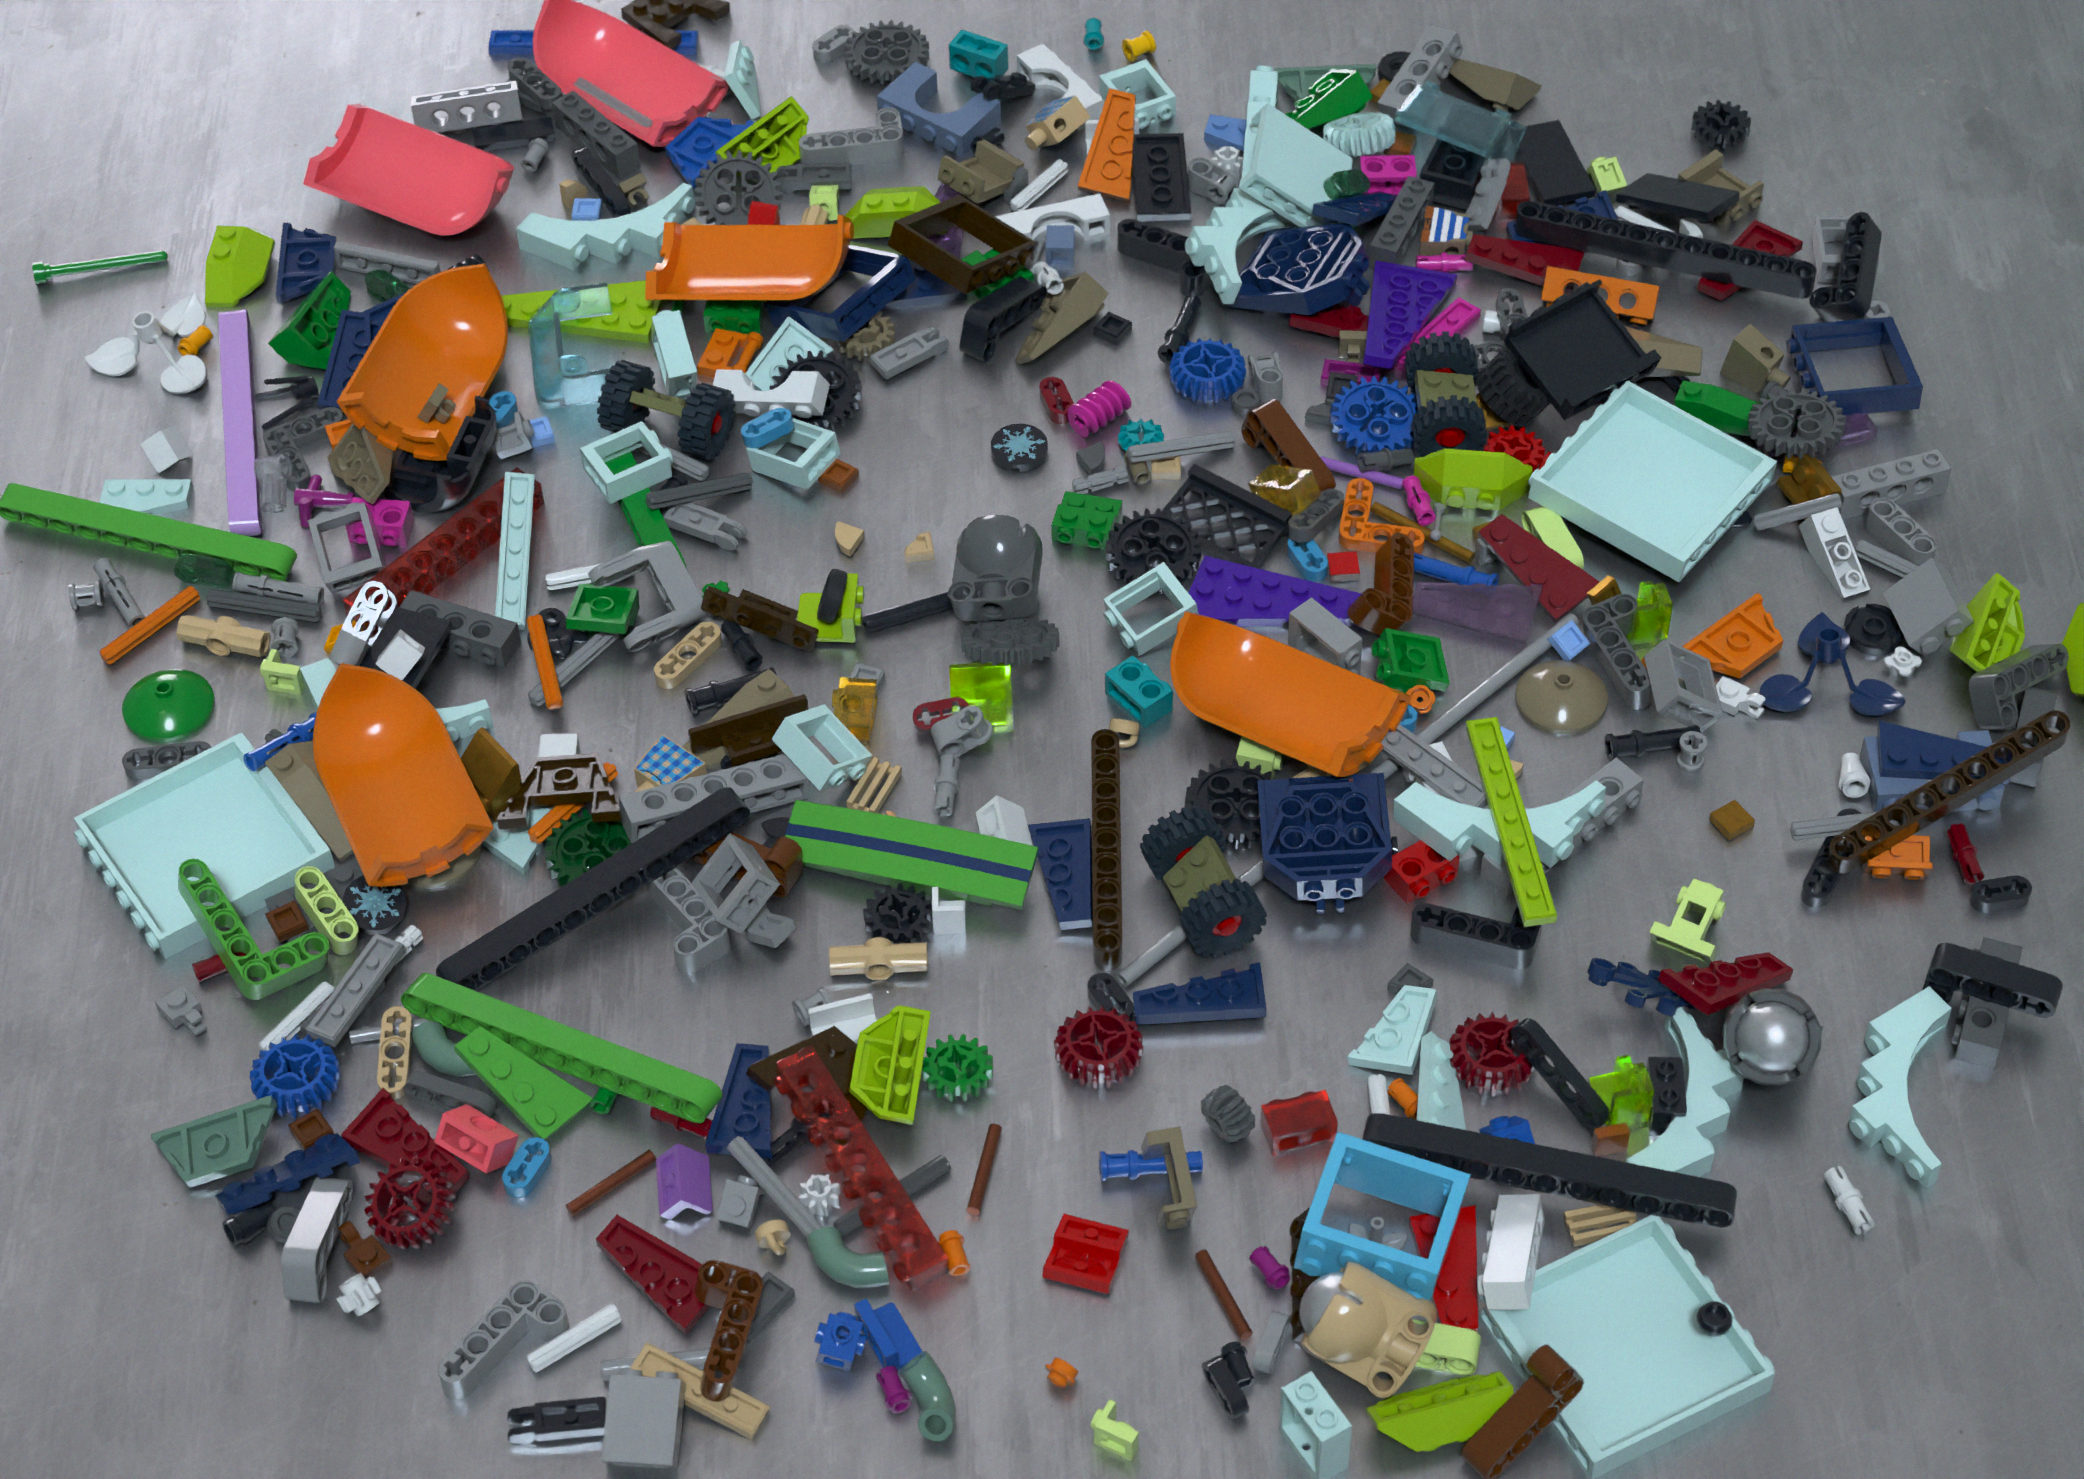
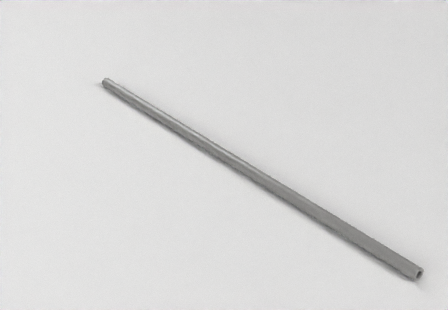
M1572 613L1566 615L1416 736L1428 745L1431 744L1551 648L1552 645L1547 639L1570 620H1573L1578 626V618ZM1388 757L1370 773H1384V780H1386L1402 766ZM1263 858L1237 879H1240L1241 882L1246 881L1250 886H1254L1264 878ZM1181 923L1116 974L1118 982L1124 987L1129 986L1184 942L1188 937Z

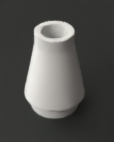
M1846 753L1841 757L1839 788L1850 798L1861 797L1868 791L1871 783L1870 778L1861 764L1859 756L1856 753Z

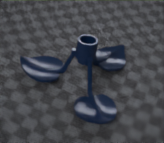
M1824 612L1813 618L1804 627L1798 638L1799 649L1803 653L1813 656L1805 679L1800 682L1791 675H1774L1763 682L1759 694L1766 698L1763 705L1771 709L1784 712L1800 710L1806 707L1812 700V692L1805 687L1808 686L1818 660L1824 664H1833L1837 659H1840L1849 688L1854 692L1850 696V705L1857 712L1868 716L1884 715L1902 707L1906 700L1895 688L1880 680L1865 679L1858 686L1854 684L1845 651L1850 645L1849 635L1841 627L1833 623Z

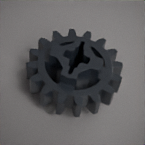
M1717 100L1714 105L1708 101L1706 102V107L1699 105L1697 112L1693 113L1691 130L1695 131V138L1702 137L1701 143L1703 144L1709 141L1711 142V147H1715L1716 144L1721 145L1722 148H1726V144L1735 147L1737 141L1743 143L1745 137L1749 136L1751 118L1747 117L1748 111H1740L1741 105L1731 106V101L1725 104Z
M899 883L895 890L886 885L885 893L876 890L874 891L875 900H866L867 908L863 909L865 930L871 931V938H886L894 944H900V942L911 943L913 938L922 941V932L929 933L931 931L930 923H933L931 900H926L924 891L915 894V886L913 885L908 890H903L902 883Z

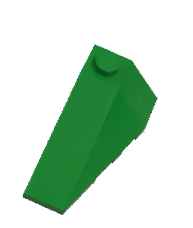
M1332 69L1308 89L1310 93L1308 97L1298 99L1294 103L1296 107L1294 111H1290L1285 115L1305 128L1310 129L1362 111L1367 106L1366 103L1373 96L1358 70Z
M330 271L279 328L268 344L289 364L326 369L342 310H348L351 290Z
M1689 381L1682 382L1675 398L1676 407L1722 432L1751 436V432L1748 431L1749 411H1752L1753 404H1758L1759 402L1719 386ZM1798 418L1795 419L1794 430H1795L1796 425H1797V423H1798Z

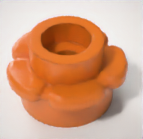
M1416 685L1406 692V694L1412 696L1409 705L1420 714H1426L1432 709V704L1435 703V695L1427 686ZM1421 697L1423 701L1418 702L1417 698Z
M1055 1357L1050 1365H1045V1369L1049 1371L1047 1379L1054 1385L1065 1389L1067 1384L1074 1386L1076 1383L1074 1379L1079 1372L1066 1361Z

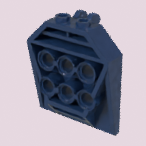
M1337 223L1267 231L1239 273L1242 285L1234 304H1223L1222 302L1223 307L1311 315L1345 300L1350 305L1356 307L1361 303L1362 296L1370 289L1369 281L1363 276V273L1369 266V257L1365 252L1362 240L1350 224Z
M1384 773L1352 774L1346 777L1320 776L1257 780L1264 877L1296 900L1316 901L1317 914H1324L1326 910L1324 899L1336 898L1335 910L1337 913H1343L1344 899L1362 897L1392 869V845Z

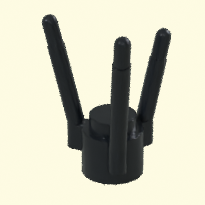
M305 374L298 377L264 380L266 385L291 384V386L258 393L255 395L256 399L292 392L294 399H300L302 402L264 423L262 428L267 429L302 408L314 405L313 399L319 397V391L313 375L307 377Z

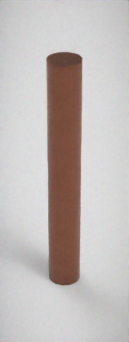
M990 1124L967 1206V1212L971 1215H978L981 1210L1002 1127L998 1124Z
M647 1150L566 1204V1209L572 1216L576 1215L656 1161L655 1155L651 1150Z
M1204 1249L1197 1252L1195 1258L1241 1340L1248 1339L1252 1336L1253 1332L1208 1251Z

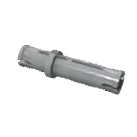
M98 559L94 563L93 569L102 581V589L111 596L127 621L129 628L144 619L145 615L141 612L125 586L126 580L121 574L117 573L110 559ZM110 580H113L117 587H114ZM123 600H125V601L127 602V604H128V606H129L128 608H127L126 605L124 604Z
M237 572L233 578L234 591L317 604L319 606L322 605L324 599L323 587L271 579L270 575L265 574L259 577Z

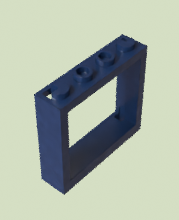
M850 245L845 262L833 281L845 271L874 277L831 314L803 308L819 293L800 300L766 301L764 304L774 327L780 328L789 316L815 336L844 342L916 280L909 259L904 255Z
M1893 317L1792 325L1790 339L1786 341V350L1793 357L1794 371L1799 372L1801 388L1806 389L1807 394L1810 395L1812 392L1817 391V397L1819 398L1827 395L1828 402L1836 401V408H1842V415L1845 416L1920 408L1923 385ZM1880 345L1897 384L1824 391L1809 351Z

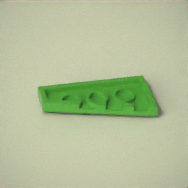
M481 1026L477 1027L454 1046V1051L535 1137L548 1141L590 1107L592 1097Z

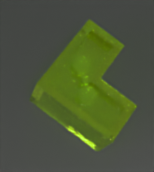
M1647 581L1639 584L1638 597L1636 599L1638 606L1635 609L1632 632L1625 635L1634 651L1655 647L1664 639H1668L1673 603L1664 583L1652 584V581Z
M992 663L949 665L951 698L960 697L965 699L969 706L979 707L983 712L984 719L992 724L993 733L1014 732L1010 664L1008 666H1004V663H999L995 666H992ZM958 706L952 707V712L961 711Z
M1629 1054L1618 1056L1615 1060L1614 1072L1590 1077L1588 1082L1609 1108V1119L1604 1125L1610 1126L1627 1123L1629 1131L1646 1128L1649 1121L1654 1087L1643 1062L1633 1064Z

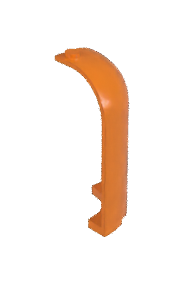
M838 215L837 224L681 225L676 222H664L663 243L660 255L664 257L662 263H656L653 270L646 271L645 300L791 301L813 296L826 288L840 272L848 254L850 240L854 237L852 219L844 215Z
M486 264L448 269L426 278L408 290L391 309L338 398L337 404L348 419L357 428L361 429L364 427L377 437L376 441L384 447L395 452L397 448L413 453V458L447 460L446 456L465 417H472L474 415L475 396L484 397L503 362L508 340L507 316L503 299ZM440 383L449 389L443 399L453 401L456 406L445 423L439 422L434 417V414L426 423L417 416Z
M1185 611L1184 616L1177 625V635L1173 643L1170 659L1171 677L1177 695L1192 713L1208 722L1337 777H1346L1357 773L1362 762L1367 761L1370 763L1383 749L1381 741L1389 730L1392 732L1396 731L1412 698L1408 694L1284 643L1212 617Z
M341 663L329 682L317 710L313 731V752L319 776L368 886L408 884L409 878L426 874L427 878L439 874L451 868L449 863L463 853L467 856L471 854L487 838L494 827L434 706L412 686L390 674L371 668Z

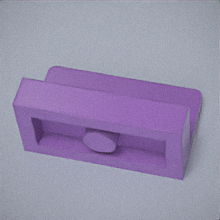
M677 1143L656 1158L659 1215L661 1217L671 1220L687 1207L706 1215L713 1211L709 1157L706 1154Z

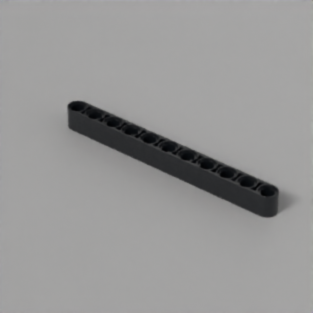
M1524 201L1517 206L1515 231L1523 238L1797 299L1808 298L1813 293L1817 269L1815 265L1807 261L1535 201Z
M725 787L714 792L446 958L438 965L436 976L474 991L481 989L738 829L749 819L750 810L732 788Z
M1384 1113L1371 1114L1365 1122L1362 1140L1470 1174L1472 1179L1714 1228H1727L1734 1222L1737 1190L1726 1182Z

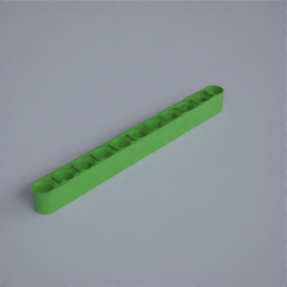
M15 483L8 484L0 499V517L11 522L233 573L241 572L259 577L265 574L270 575L271 579L286 581L298 557L292 548L284 544Z
M421 973L401 996L402 1005L410 1013L418 1017L439 1022L444 1027L465 1035H469L477 1027L481 1026L540 1064L694 1123H702L722 1099L721 1089L709 1079L429 973Z

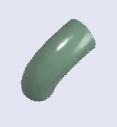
M429 1021L419 1024L412 1031L413 1043L425 1063L440 1073L458 1077L476 1076L474 1071L454 1051V1046L457 1043L448 1039L441 1023Z
M822 1227L811 1232L808 1236V1247L819 1269L835 1282L854 1288L889 1285L887 1267L882 1251L869 1254L851 1251L844 1245L841 1233L835 1227Z
M924 1351L906 1363L899 1371V1374L913 1392L921 1413L918 1420V1428L921 1434L931 1441H942L947 1439L952 1433L955 1425L956 1407L952 1391L945 1376L930 1354Z

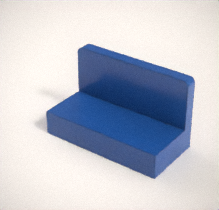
M867 1298L854 1304L856 1321L863 1322L861 1332L863 1335H867L866 1340L882 1368L894 1366L897 1370H900L912 1358L923 1352L893 1302L873 1310Z

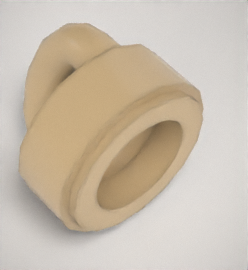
M1112 718L1110 719L1109 729L1114 732L1131 734L1128 740L1119 739V747L1129 748L1136 744L1141 724L1131 720Z
M771 1220L760 1225L754 1235L760 1248H771L775 1254L782 1256L786 1252L784 1242L790 1238L791 1233L786 1221Z

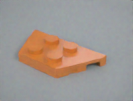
M1756 593L1682 647L1709 659L1712 671L1740 679L1782 649L1783 638L1779 630L1774 627V620L1770 612L1766 613L1762 605L1763 598L1761 594Z

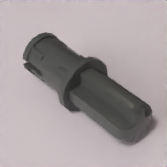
M1383 448L1379 452L1359 453L1357 465L1362 472L1376 469L1390 471L1393 467L1410 466L1411 463H1414L1415 458L1411 449L1390 451L1388 448Z

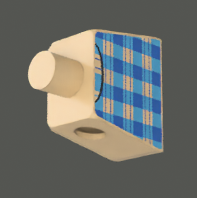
M1076 95L1050 101L1026 124L1030 134L1025 138V143L1034 151L1039 147L1057 144L1087 121L1090 116Z
M662 734L635 766L634 773L638 788L634 792L707 774L706 763Z

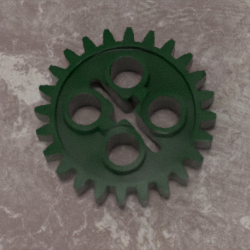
M583 809V817L579 818L576 814L571 813L570 823L561 819V829L552 828V837L546 838L547 847H544L546 868L550 869L551 879L557 878L558 886L562 887L626 848L631 843L621 821L593 823L592 815L586 809Z

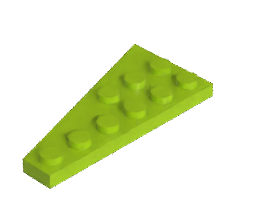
M646 280L501 295L508 326L643 343L650 342L652 336V316H656L657 313L661 312L665 301L645 300Z

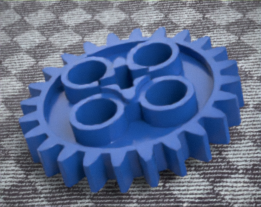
M1372 376L1371 382H1367L1364 377H1361L1359 385L1354 381H1350L1349 389L1342 386L1340 394L1335 395L1334 403L1331 404L1330 423L1333 424L1332 433H1338V442L1346 440L1345 449H1349L1352 446L1356 447L1355 455H1358L1362 450L1366 451V453L1379 452L1383 448H1388L1390 451L1405 449V447L1411 449L1414 442L1412 430L1413 416L1415 413L1418 414L1417 402H1415L1416 394L1407 395L1408 386L1401 389L1397 388V380L1391 385L1388 384L1387 377H1384L1382 382H1377L1375 376Z

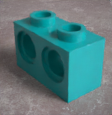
M961 29L949 43L950 69L972 77L983 75L987 78H993L995 75H1004L1008 70V44Z
M1133 655L1105 673V693L1134 720L1139 722L1144 729L1173 710V690L1166 681H1161L1147 664L1141 663Z

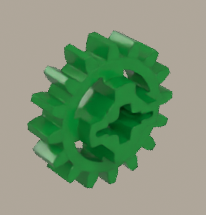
M951 1034L948 1035V1042L944 1043L937 1039L936 1049L932 1047L926 1049L927 1057L923 1058L922 1079L927 1081V1089L929 1091L936 1089L938 1098L948 1094L949 1102H953L956 1096H961V1099L965 1102L969 1093L975 1097L979 1096V1087L988 1089V1079H993V1057L988 1055V1047L986 1045L979 1047L977 1038L967 1042L965 1034H962L959 1040H954Z

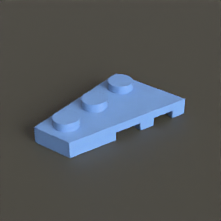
M1209 115L1204 131V140L1221 147L1231 146L1236 150L1244 151L1247 119Z

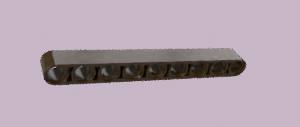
M2059 710L2046 712L1840 833L1830 843L1827 856L1829 868L1839 874L1851 872L1866 863L1867 860L1873 859L2061 748L2066 741L2071 726L2069 717ZM2048 728H2056L2060 732L2054 733L2048 730ZM2021 743H2029L2034 747L2027 748L2024 747ZM2002 758L2008 763H1999L1995 759ZM1975 773L1981 776L1982 778L1974 779L1971 776H1969V774ZM1943 789L1953 790L1956 794H1946ZM1923 804L1929 809L1921 810L1916 805ZM1898 820L1901 823H1903V825L1896 826L1891 824L1889 821ZM1863 836H1873L1876 841H1867ZM1845 851L1850 856L1841 857L1836 852Z
M1101 729L1096 731L1091 739L1093 960L1099 969L1111 971L1118 968L1122 963L1119 736L1117 733L1110 729Z

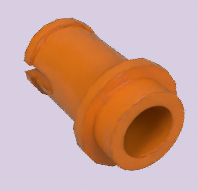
M1398 1078L1389 1085L1387 1093L1405 1110L1404 1113L1408 1118L1413 1117L1416 1120L1418 1094L1402 1078Z
M949 1230L939 1236L937 1246L944 1253L949 1274L953 1277L962 1276L971 1269L963 1248L964 1238L958 1231Z

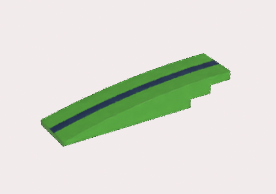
M795 800L785 837L791 838L802 848L803 866L889 885L897 888L898 884L902 883L903 890H908L913 885L915 886V893L924 891L925 895L932 896V887H938L939 898L949 901L965 900L990 907L994 903L1023 910L1039 852L1036 846L889 815Z

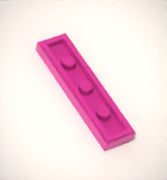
M1458 297L1426 325L1410 345L1413 342L1419 344L1420 337L1425 336L1428 339L1430 338V333L1436 332L1437 336H1442V332H1449L1451 337L1454 333L1462 334L1481 316V309ZM1410 345L1393 366L1405 374L1404 358H1406V351L1411 350Z

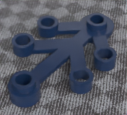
M1591 959L1587 970L1590 982L1599 986H1607L1608 982L1613 981L1639 988H1629L1625 997V1002L1633 1007L1643 1008L1646 999L1660 997L1656 1010L1664 1015L1674 1016L1677 1008L1683 1006L1698 1011L1691 1003L1658 981L1660 971L1649 970L1648 975L1627 962H1618L1616 967L1605 959Z

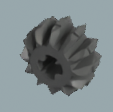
M1225 1084L1213 1089L1201 1101V1113L1205 1116V1121L1209 1123L1212 1131H1215L1219 1138L1224 1139L1230 1144L1237 1142L1249 1135L1250 1131L1255 1128V1115L1251 1112V1107L1245 1102L1244 1097H1241L1237 1090L1232 1089L1230 1086Z

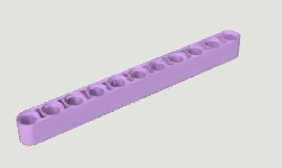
M247 309L219 312L218 323L229 528L232 533L251 537L262 535L263 531L251 326Z

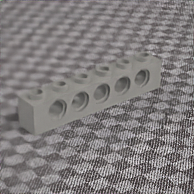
M780 754L775 757L619 796V807L622 815L621 823L632 844L722 788H732L750 810V813L792 803L795 800L800 801L809 798L810 780L786 754Z
M1617 757L1558 800L1561 801L1579 793L1596 780L1606 787L1603 811L1597 817H1591L1586 821L1580 832L1573 836V851L1583 841H1590L1598 830L1606 824L1611 825L1626 809L1634 808L1642 799L1644 779ZM1484 854L1482 856L1480 876L1505 897H1510L1514 894L1505 861L1500 865ZM1541 861L1545 874L1551 868Z

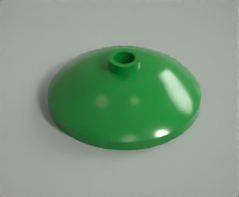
M165 669L145 676L130 688L123 700L122 714L126 726L136 736L152 742H171L192 735L207 723L214 711L215 697L211 685L201 675L185 669Z

